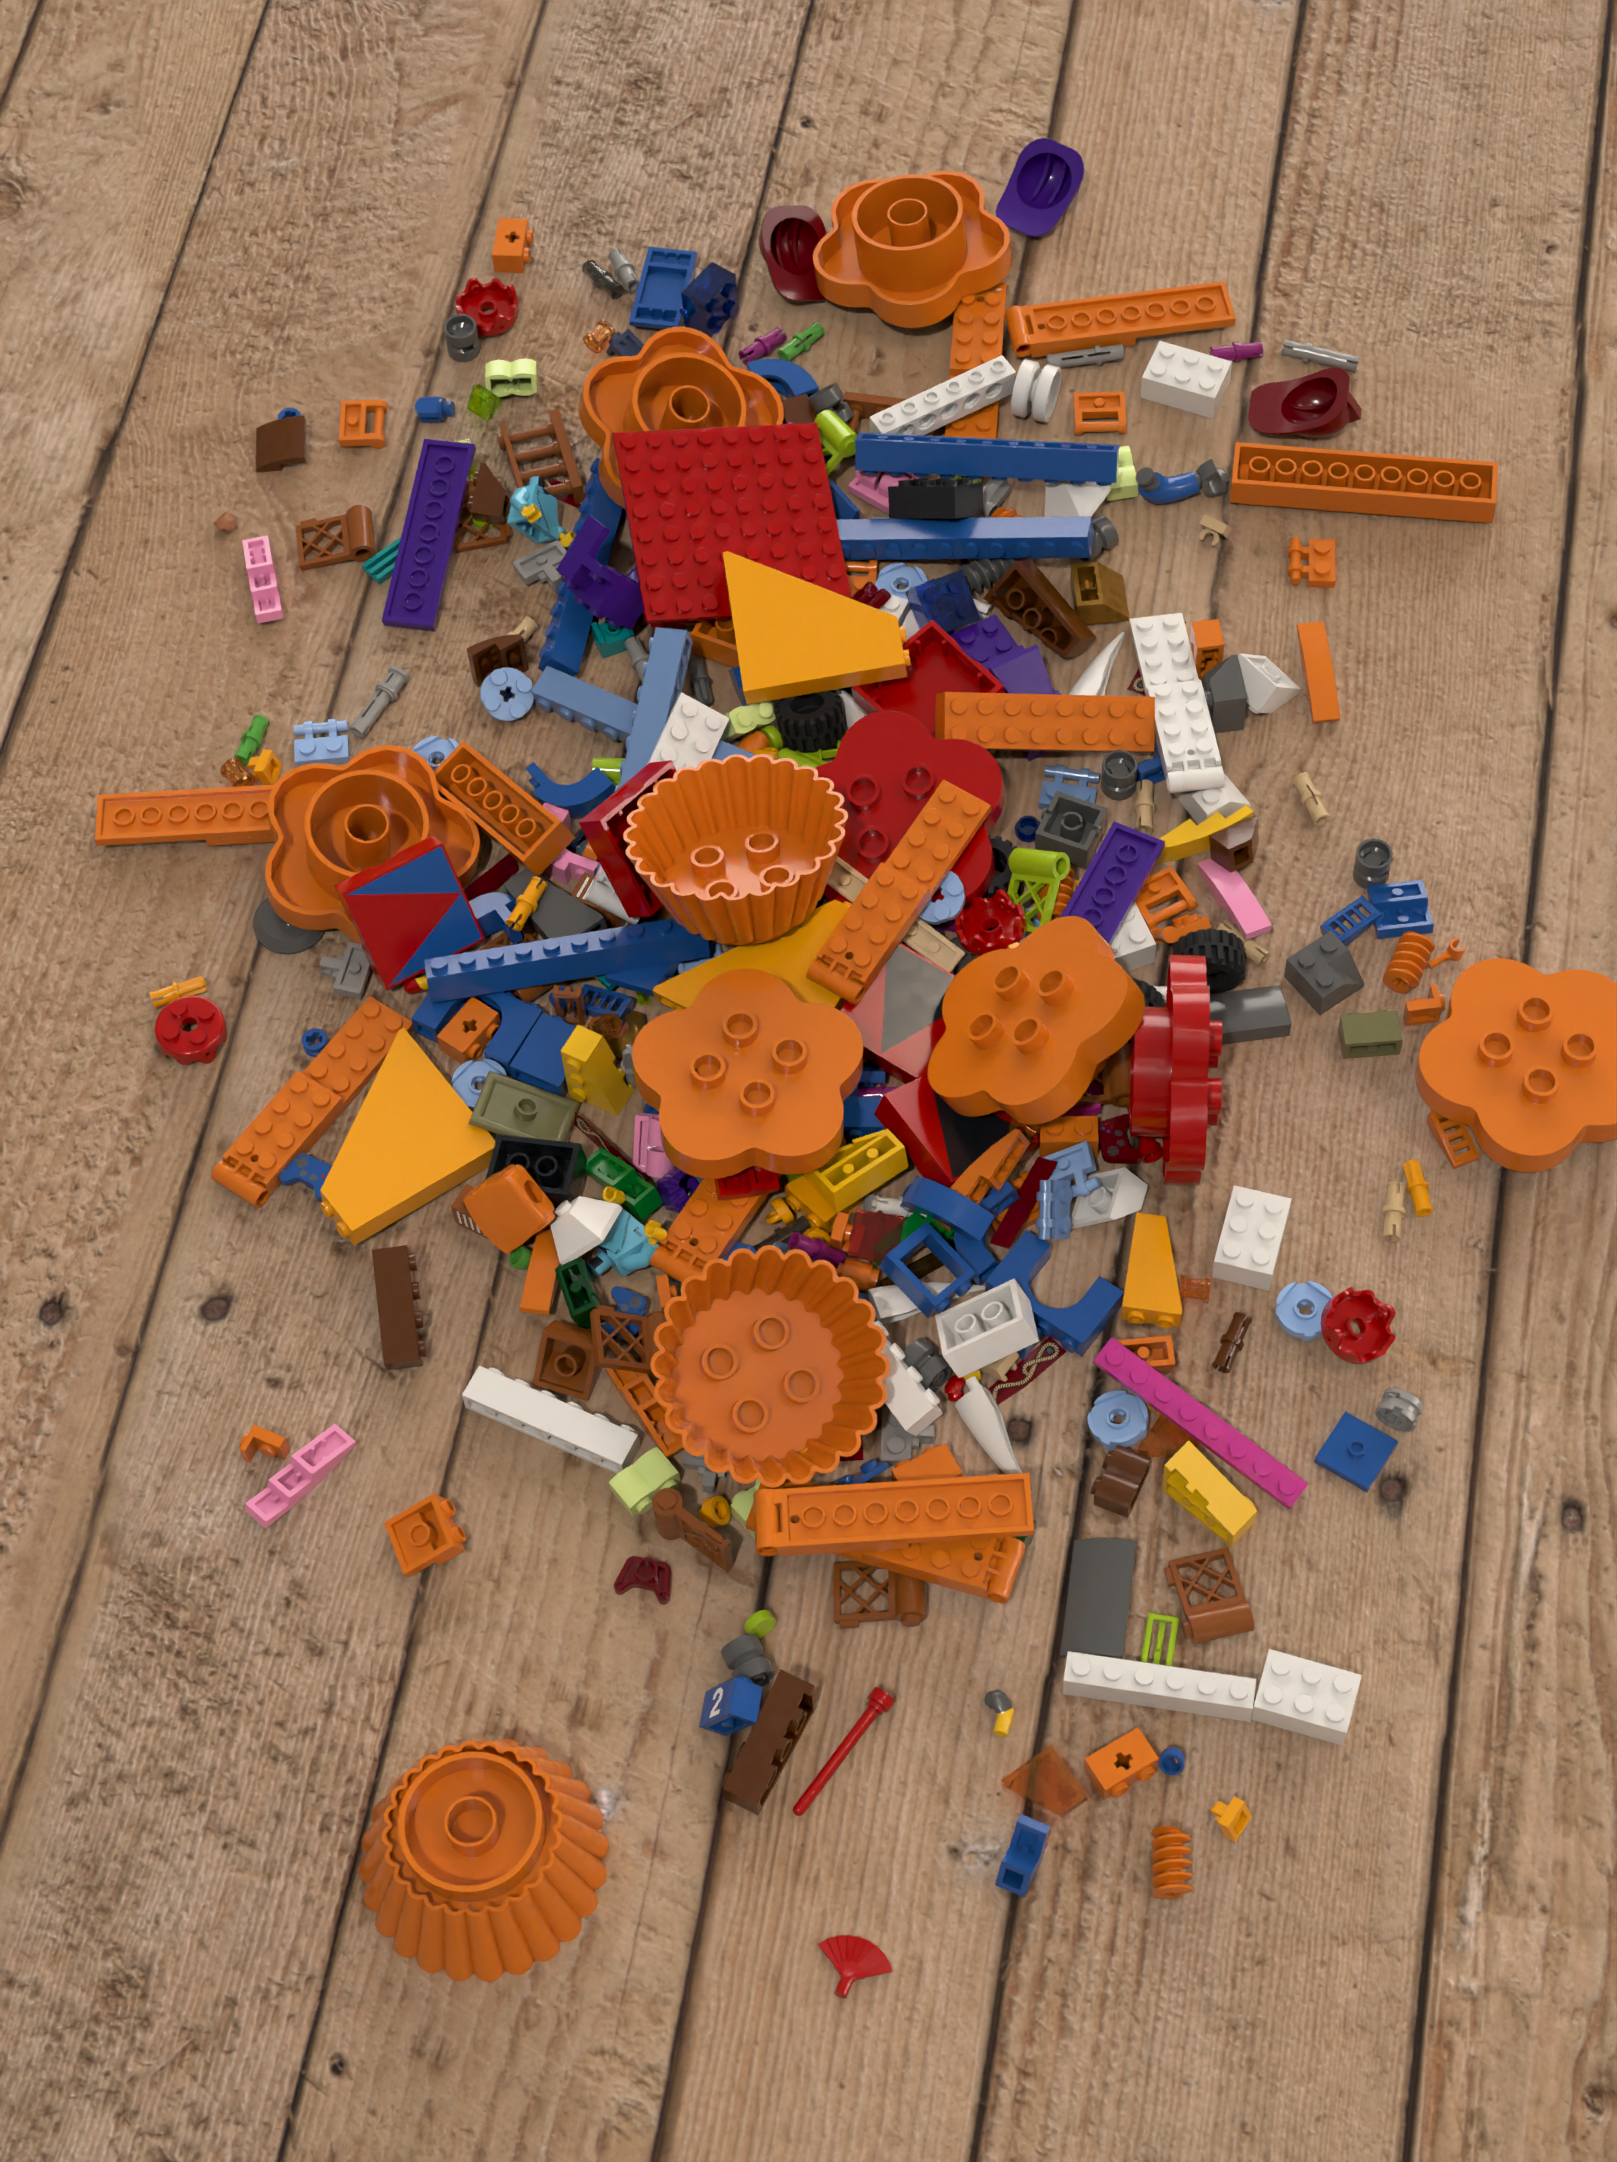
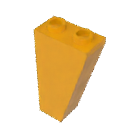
M804 1175L789 1182L785 1186V1202L792 1211L796 1213L799 1211L804 1215L811 1227H818L828 1234L831 1233L837 1217L835 1210L804 1178ZM882 1184L881 1186L877 1187L876 1189H874L873 1191H871V1192L868 1193V1194H874V1193H875L877 1190H879L884 1184ZM863 1197L841 1212L847 1213L850 1216L863 1204Z
M1136 1212L1121 1319L1133 1324L1150 1323L1157 1324V1326L1166 1329L1180 1328L1182 1306L1166 1216Z

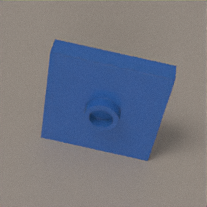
M1345 1411L1316 1455L1314 1462L1361 1490L1368 1492L1396 1449L1398 1441Z

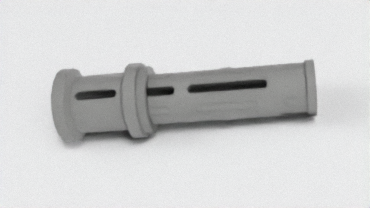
M390 666L388 675L383 682H379L376 685V693L350 726L349 730H351L350 732L354 736L363 739L388 703L397 699L398 691L410 681L408 674L397 666Z

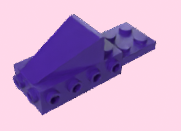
M996 614L950 635L966 655L979 662L1004 685L1005 693L1061 695L1058 690L1055 691L1051 686L1039 647L1036 644L1026 649L1023 645L1018 646ZM1022 751L1028 761L1051 752Z

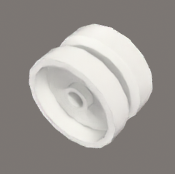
M1025 359L1016 376L1011 398V414L1025 418L1032 411V417L1035 421L1048 423L1054 412L1059 395L1061 368L1047 364L1041 371L1038 362Z

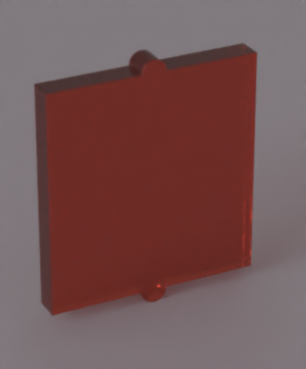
M856 1209L847 1258L867 1260L870 1264L874 1262L882 1263L886 1254L899 1245L904 1216L885 1214L881 1210L871 1212Z

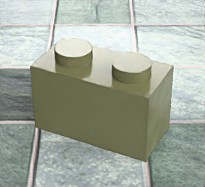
M1398 1011L1351 1012L1340 1016L1338 1032L1343 1059L1400 1054L1403 1038Z

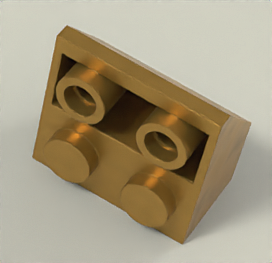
M1099 562L1071 564L1070 586L1074 611L1086 625L1129 621L1123 575Z

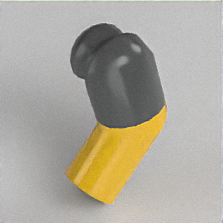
M1000 1690L989 1691L985 1695L984 1701L986 1706L994 1709L997 1714L993 1733L1000 1737H1008L1014 1716V1708L1004 1692Z

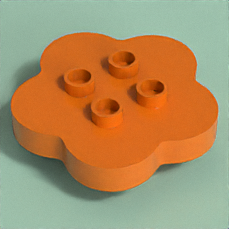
M936 171L924 175L910 174L888 179H871L847 187L835 198L832 204L831 220L833 229L819 241L813 254L817 287L826 299L847 307H869L884 321L904 328L926 327L945 319L956 309L964 296L994 287L1007 276L1012 266L1011 242L1007 226L998 217L986 212L985 195L981 185L969 175L955 171Z
M671 327L661 330L647 340L639 354L635 356L614 357L599 363L588 374L578 405L580 421L585 431L601 448L598 465L601 484L607 495L624 509L626 508L613 433L779 425L783 423L784 418L781 398L767 380L754 372L732 366L722 348L711 337L701 331L688 327Z
M383 745L359 753L343 766L324 763L298 766L282 775L274 784L269 795V826L275 842L265 866L266 890L269 903L280 918L295 927L306 930L339 929L353 942L361 944L360 936L352 922L348 919L334 885L367 868L385 863L397 853L433 835L443 843L464 889L474 878L479 866L480 836L473 819L464 812L465 810L439 795L437 780L432 768L424 758L410 749L394 745Z
M1065 916L1051 920L1034 930L1017 947L994 950L972 960L951 981L942 1003V1015L946 1031L935 1046L929 1060V1083L952 1110L963 1116L978 1117L1003 1110L1015 1121L1028 1125L1042 1124L1054 1120L1079 1101L1089 1084L1101 1072L1109 1057L1123 1047L1134 1035L1144 1015L1145 999L1143 992L1122 966L1115 961L1112 948L1089 921L1077 916Z
M1505 958L1487 959L1471 965L1460 974L1454 984L1447 1012V1020L1434 1027L1421 1045L1415 1071V1081L1420 1096L1439 1115L1470 1126L1482 1150L1493 1161L1513 1171L1526 1173L1545 1171L1562 1163L1579 1143L1607 1142L1617 1139V984L1610 978L1589 970L1573 969L1545 975L1522 962Z
M735 969L724 972L710 980L701 989L691 1007L659 1015L640 1030L632 1048L634 1081L643 1099L659 1111L660 1136L663 1150L668 1159L681 1171L706 1179L732 1176L751 1166H758L780 1174H802L825 1165L836 1154L841 1145L844 1122L843 1101L854 1091L862 1075L863 1040L857 1025L842 1011L824 1004L800 1002L783 981L765 971Z

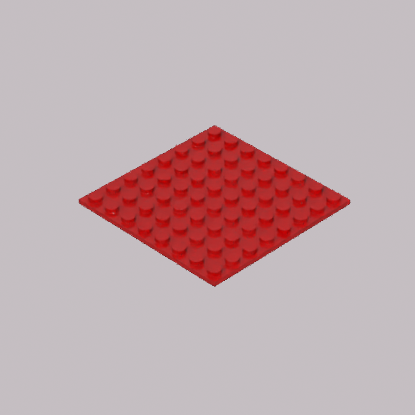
M817 423L613 433L646 623L732 618L723 552L727 551L850 599L852 598Z

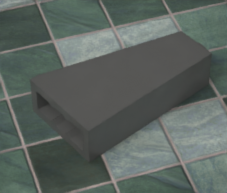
M525 868L520 873L511 876L503 885L507 894L513 897L516 902L518 896L523 895L531 878L539 876ZM541 878V880H540V882L538 883V885H541V883H542V881H543L544 879ZM546 880L544 881L548 886L537 902L538 907L527 919L544 940L608 929L604 917L600 913Z

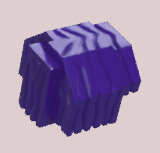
M674 1167L663 1178L661 1177L656 1181L663 1206L666 1210L676 1213L681 1212L699 1186L692 1175L681 1171L677 1167Z

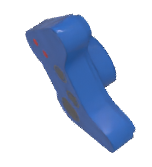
M301 1153L280 1173L279 1179L284 1186L295 1182L305 1184L306 1187L314 1189L317 1201L322 1202L320 1190L332 1165L313 1158L308 1154Z
M619 1286L612 1288V1299L618 1304L616 1312L645 1316L647 1302L643 1296ZM609 1322L601 1325L609 1335L616 1330ZM627 1323L624 1327L637 1338L639 1335L638 1325ZM618 1332L612 1337L613 1339L625 1340Z

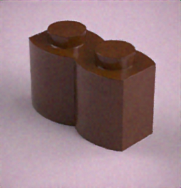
M1119 1445L1116 1446L1113 1453L1108 1451L1102 1465V1469H1105L1102 1478L1096 1477L1091 1488V1494L1094 1495V1505L1128 1518L1151 1468V1458Z

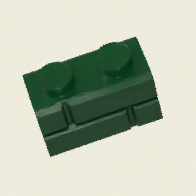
M581 1257L558 1266L555 1272L572 1320L578 1327L589 1329L591 1328L590 1312L597 1305H603L594 1282L592 1271Z

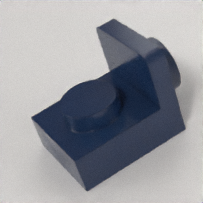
M628 328L623 334L617 332L608 341L610 346L606 353L610 356L614 352L618 357L635 356L639 354L644 344Z

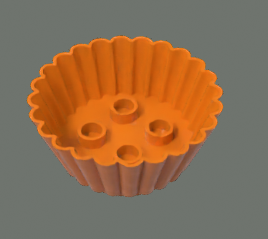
M735 754L726 757L723 761L707 759L700 762L696 768H681L674 773L673 779L667 778L658 781L653 786V793H647L638 799L637 806L639 809L632 811L627 816V822L630 827L624 831L623 839L628 845L626 855L634 864L637 873L679 925H683L689 933L700 934L705 940L728 945H751L766 942L785 934L794 926L802 923L805 915L815 910L817 902L823 896L842 845L848 813L842 809L844 804L843 795L833 792V781L829 778H818V771L810 766L798 767V763L790 758H782L775 761L773 757L766 754H758L751 758Z
M772 1245L761 1247L756 1254L751 1250L739 1248L729 1255L728 1261L719 1258L709 1260L702 1270V1276L691 1275L687 1277L681 1285L682 1296L671 1298L665 1305L664 1316L667 1322L661 1323L654 1332V1342L660 1350L654 1353L650 1362L651 1371L660 1379L655 1385L654 1396L661 1406L668 1408L665 1413L667 1427L677 1434H683L682 1445L686 1452L694 1456L704 1455V1462L707 1468L715 1473H724L729 1470L733 1479L741 1484L752 1483L758 1478L763 1485L771 1488L779 1487L787 1478L793 1483L804 1484L810 1481L815 1471L825 1474L833 1472L838 1467L840 1456L848 1457L857 1453L861 1446L860 1435H866L876 1427L877 1414L874 1409L880 1408L887 1399V1390L881 1381L890 1372V1362L886 1355L881 1353L886 1344V1335L883 1329L873 1324L875 1309L869 1301L858 1298L859 1291L856 1283L848 1277L837 1278L835 1267L828 1261L817 1260L812 1263L810 1256L800 1249H793L783 1254L779 1248ZM808 1447L805 1452L800 1453L804 1448Z
M476 1738L465 1741L460 1746L454 1744L446 1745L437 1752L436 1756L426 1755L412 1764L411 1769L392 1781L388 1788V1795L373 1808L371 1814L373 1824L362 1837L361 1845L366 1855L361 1861L358 1871L363 1882L368 1884L363 1895L364 1904L369 1910L377 1912L375 1918L377 1931L383 1936L394 1937L393 1945L398 1955L404 1958L417 1956V1963L425 1972L436 1973L444 1969L446 1975L455 1981H464L475 1974L478 1979L484 1982H492L500 1978L504 1971L512 1975L526 1973L532 1967L534 1959L538 1961L553 1959L560 1949V1941L568 1942L579 1935L582 1927L581 1918L592 1914L597 1907L598 1898L594 1890L600 1888L607 1878L606 1867L600 1860L606 1856L609 1843L605 1835L599 1832L603 1824V1814L598 1807L589 1803L591 1799L589 1787L582 1781L572 1779V1770L567 1763L559 1760H550L546 1751L542 1748L520 1746L518 1742L512 1739L488 1741L484 1738Z

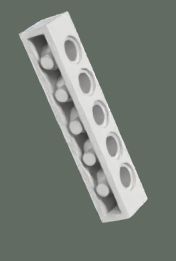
M1001 355L870 416L869 432L925 435L1012 394L1016 380V371L1004 356Z

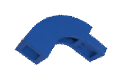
M759 359L747 363L748 371L763 377L775 388L777 393L785 396L787 399L806 393L809 398L819 391V387L812 376L802 367L792 362L780 359Z
M534 762L526 768L532 777L528 781L536 789L532 793L542 805L545 802L568 810L570 818L585 817L612 795L616 788L598 767L582 780L569 785L554 783Z
M916 1176L912 1184L905 1189L900 1207L907 1212L924 1214L934 1218L966 1239L981 1241L995 1217L989 1211L958 1192L919 1176Z
M1006 1181L1000 1191L992 1188L988 1194L989 1196L985 1199L983 1198L979 1205L995 1216L994 1220L1020 1199V1196L1011 1184ZM988 1229L981 1241L968 1240L955 1231L956 1252L976 1272L972 1278L976 1284L983 1285L999 1265L987 1247L986 1236Z

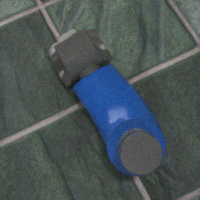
M1212 459L1199 466L1196 470L1197 475L1191 471L1166 477L1158 472H1153L1149 467L1142 468L1136 474L1139 493L1144 499L1154 504H1165L1187 498L1199 493V487H1202L1203 493L1206 496L1218 497L1227 492L1229 479L1221 468H1216Z

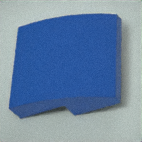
M1423 880L1367 886L1369 902L1382 913V916L1373 923L1378 939L1402 936L1404 932L1408 931L1418 934L1433 933L1434 924L1428 909V895Z
M680 962L610 973L605 975V980L611 985L654 996V987L665 982L668 978H672Z

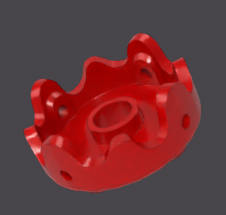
M472 277L467 281L465 290L456 296V313L469 315L475 320L478 336L501 334L508 330L518 318L519 306L513 284L506 286L496 278H493L487 284H482L477 278ZM487 308L493 309V311L489 313L482 312L485 311Z
M999 889L996 890L992 898L975 897L967 911L963 908L961 913L955 918V930L960 945L966 951L981 956L994 950L1007 949L1008 945L1013 943H1020L1026 932V919L1022 905L1020 903L1015 905L1004 890ZM990 927L996 928V929L990 930V931L986 930V929H988V928H990Z
M185 996L170 1002L162 1009L156 1019L155 1037L165 1058L170 1056L181 1065H187L195 1061H200L204 1064L211 1063L216 1057L218 1046L227 1040L226 1021L221 1009L213 1001L201 996ZM186 1024H197V1027L190 1032L183 1030Z
M1349 1287L1330 1299L1325 1305L1320 1321L1323 1338L1329 1349L1345 1362L1351 1364L1370 1363L1386 1354V1351L1395 1340V1335L1391 1333L1390 1329L1391 1321L1395 1317V1310L1390 1304L1381 1303L1371 1290L1354 1291L1353 1287ZM1351 1321L1355 1322L1360 1329L1359 1335L1351 1330Z

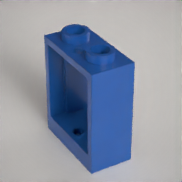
M928 1222L924 1223L886 1254L879 1266L927 1318L935 1312L938 1314L944 1312L952 1304L950 1299L956 1294L962 1297L972 1287L970 1281L976 1273ZM924 1245L957 1278L936 1297L903 1263Z

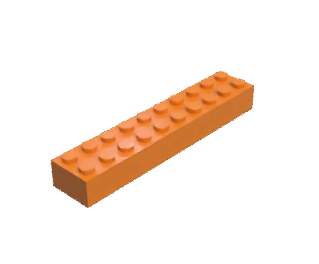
M1235 442L1230 503L1492 523L1497 498L1498 462Z

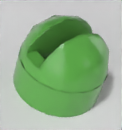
M521 1245L514 1249L509 1257L510 1266L518 1270H527L532 1251Z

